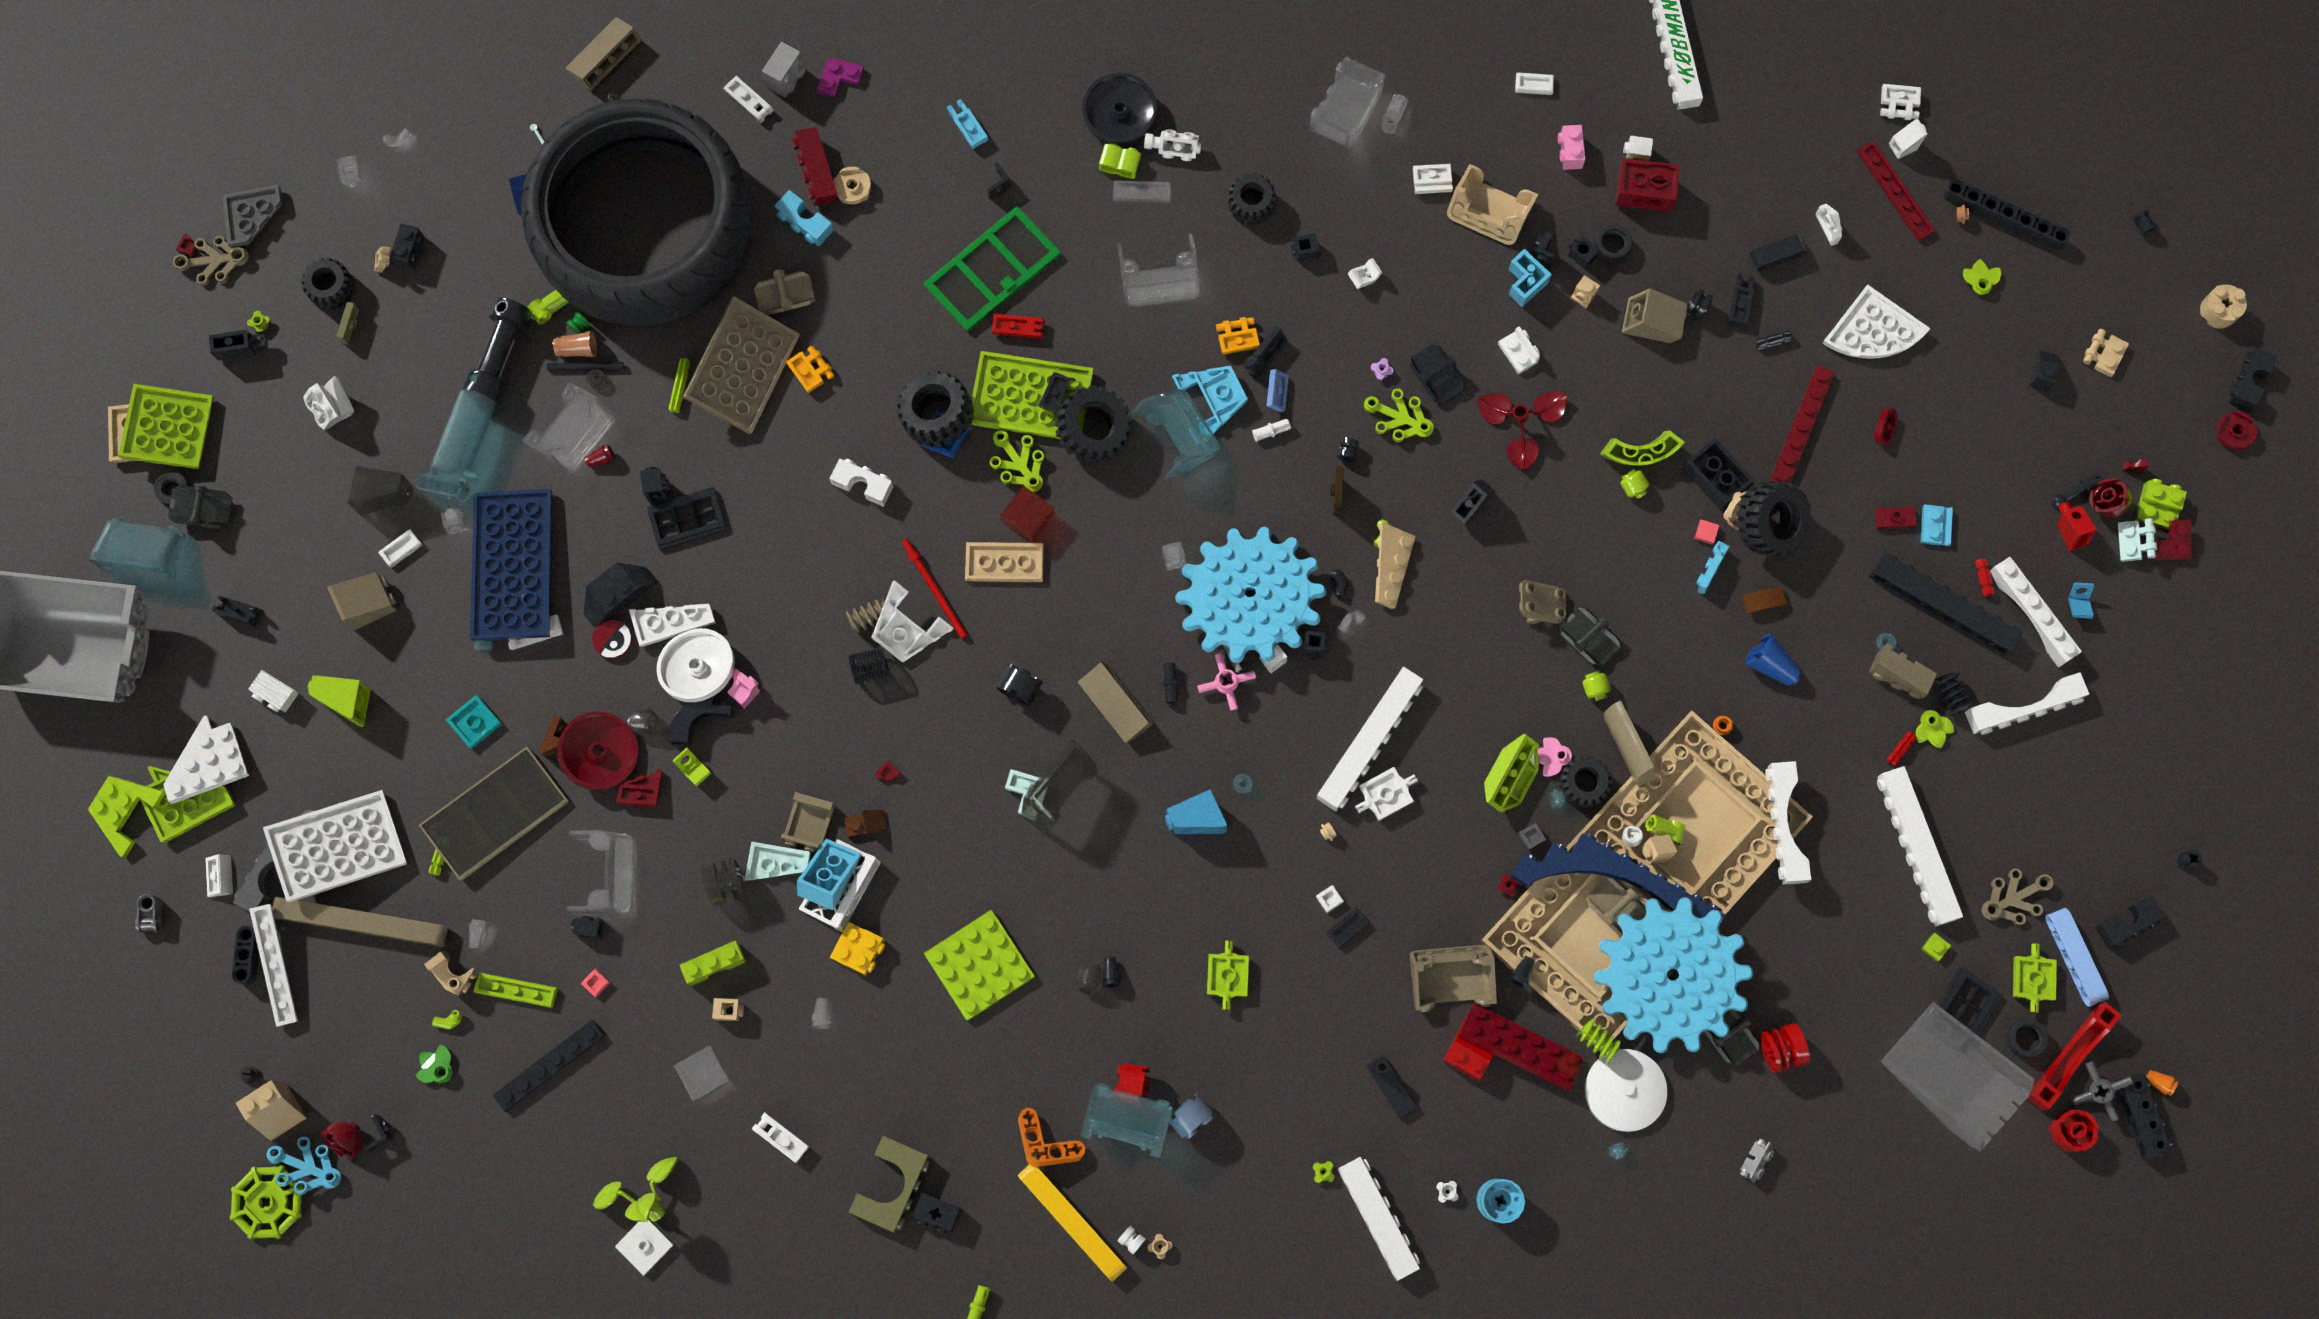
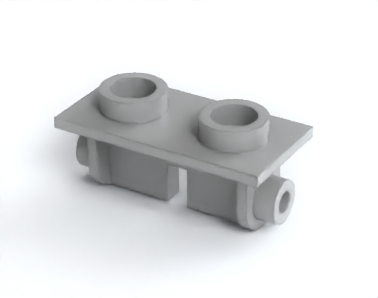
M1762 1139L1755 1141L1749 1152V1155L1755 1157V1159L1752 1160L1747 1157L1740 1169V1175L1745 1178L1750 1176L1749 1178L1754 1184L1757 1179L1762 1177L1766 1161L1769 1162L1774 1154L1772 1144L1768 1142L1766 1146L1767 1142Z

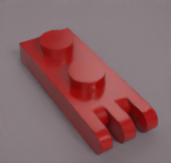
M994 314L992 334L1041 339L1043 338V333L1036 331H1044V326L1037 324H1045V319Z

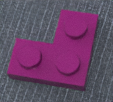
M828 57L817 89L818 93L836 97L841 81L859 85L864 66Z

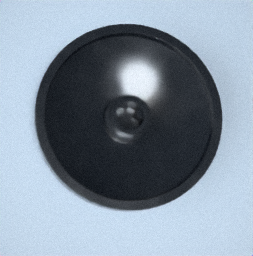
M1113 73L1099 78L1088 88L1083 99L1082 112L1087 128L1095 137L1106 143L1124 145L1138 141L1151 130L1156 120L1157 103L1152 89L1142 79L1127 73Z

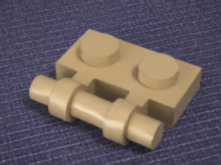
M2099 329L2092 338L2090 348H2087L2084 354L2083 362L2088 365L2092 360L2097 362L2094 369L2112 377L2129 343L2113 335L2106 340L2104 338L2106 331ZM2099 346L2104 348L2101 355L2097 352Z

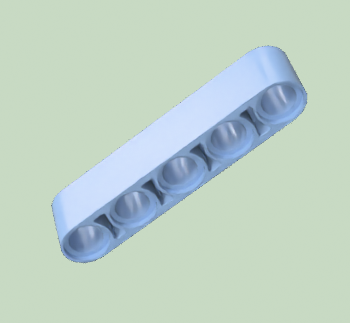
M2063 908L2046 915L2047 925L2084 1003L2090 1007L2108 1000L2107 989L2070 911L2067 908Z

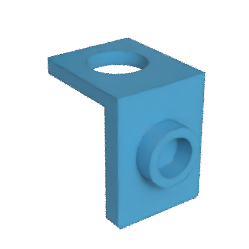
M2093 583L2073 584L2068 598L2073 618H2093L2094 615L2089 600L2094 588ZM2080 588L2087 589V591L2083 594L2076 593V591Z

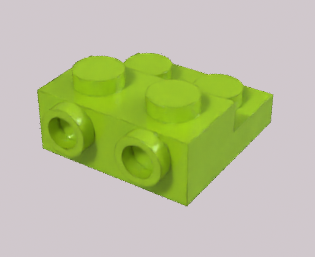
M2159 479L2147 481L2143 485L2135 520L2145 523V519H2153V526L2169 530V520H2178L2179 512L2183 509L2187 491H2183L2179 485H2163V481Z

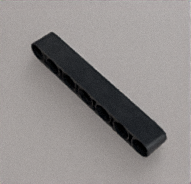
M1952 180L1944 190L1943 195L1948 202L1959 207L1965 205V208H1969L1970 212L2053 250H2060L2070 239V232L2065 227L1961 180Z

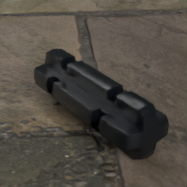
M1787 330L1782 334L1777 333L1766 336L1765 339L1759 338L1755 341V345L1758 350H1762L1766 346L1772 347L1782 344L1783 341L1785 343L1792 341L1793 335L1790 330Z

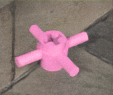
M1219 653L1215 655L1219 668L1215 681L1198 685V692L1202 693L1217 689L1219 692L1226 694L1230 710L1235 711L1238 709L1234 691L1237 689L1238 683L1255 679L1256 675L1254 671L1236 675L1232 670L1226 668L1223 654ZM1227 677V680L1232 681V684L1223 686V678Z

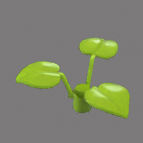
M671 1157L661 1160L650 1169L647 1174V1180L651 1181L650 1187L653 1193L645 1194L636 1201L621 1191L623 1186L621 1182H612L598 1193L593 1206L596 1209L607 1208L617 1199L618 1195H622L632 1202L625 1212V1216L628 1219L637 1222H648L649 1218L653 1222L659 1220L665 1214V1209L659 1203L660 1198L657 1195L655 1183L662 1182L670 1174L679 1158Z

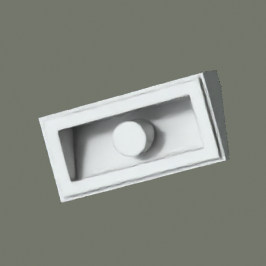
M218 854L206 858L208 897L233 894L231 856Z

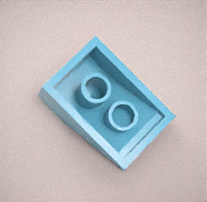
M825 839L797 880V896L833 910L844 894L859 862L861 853Z

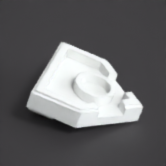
M1827 204L1821 205L1816 212V216L1830 245L1833 246L1838 244L1842 237L1839 212Z

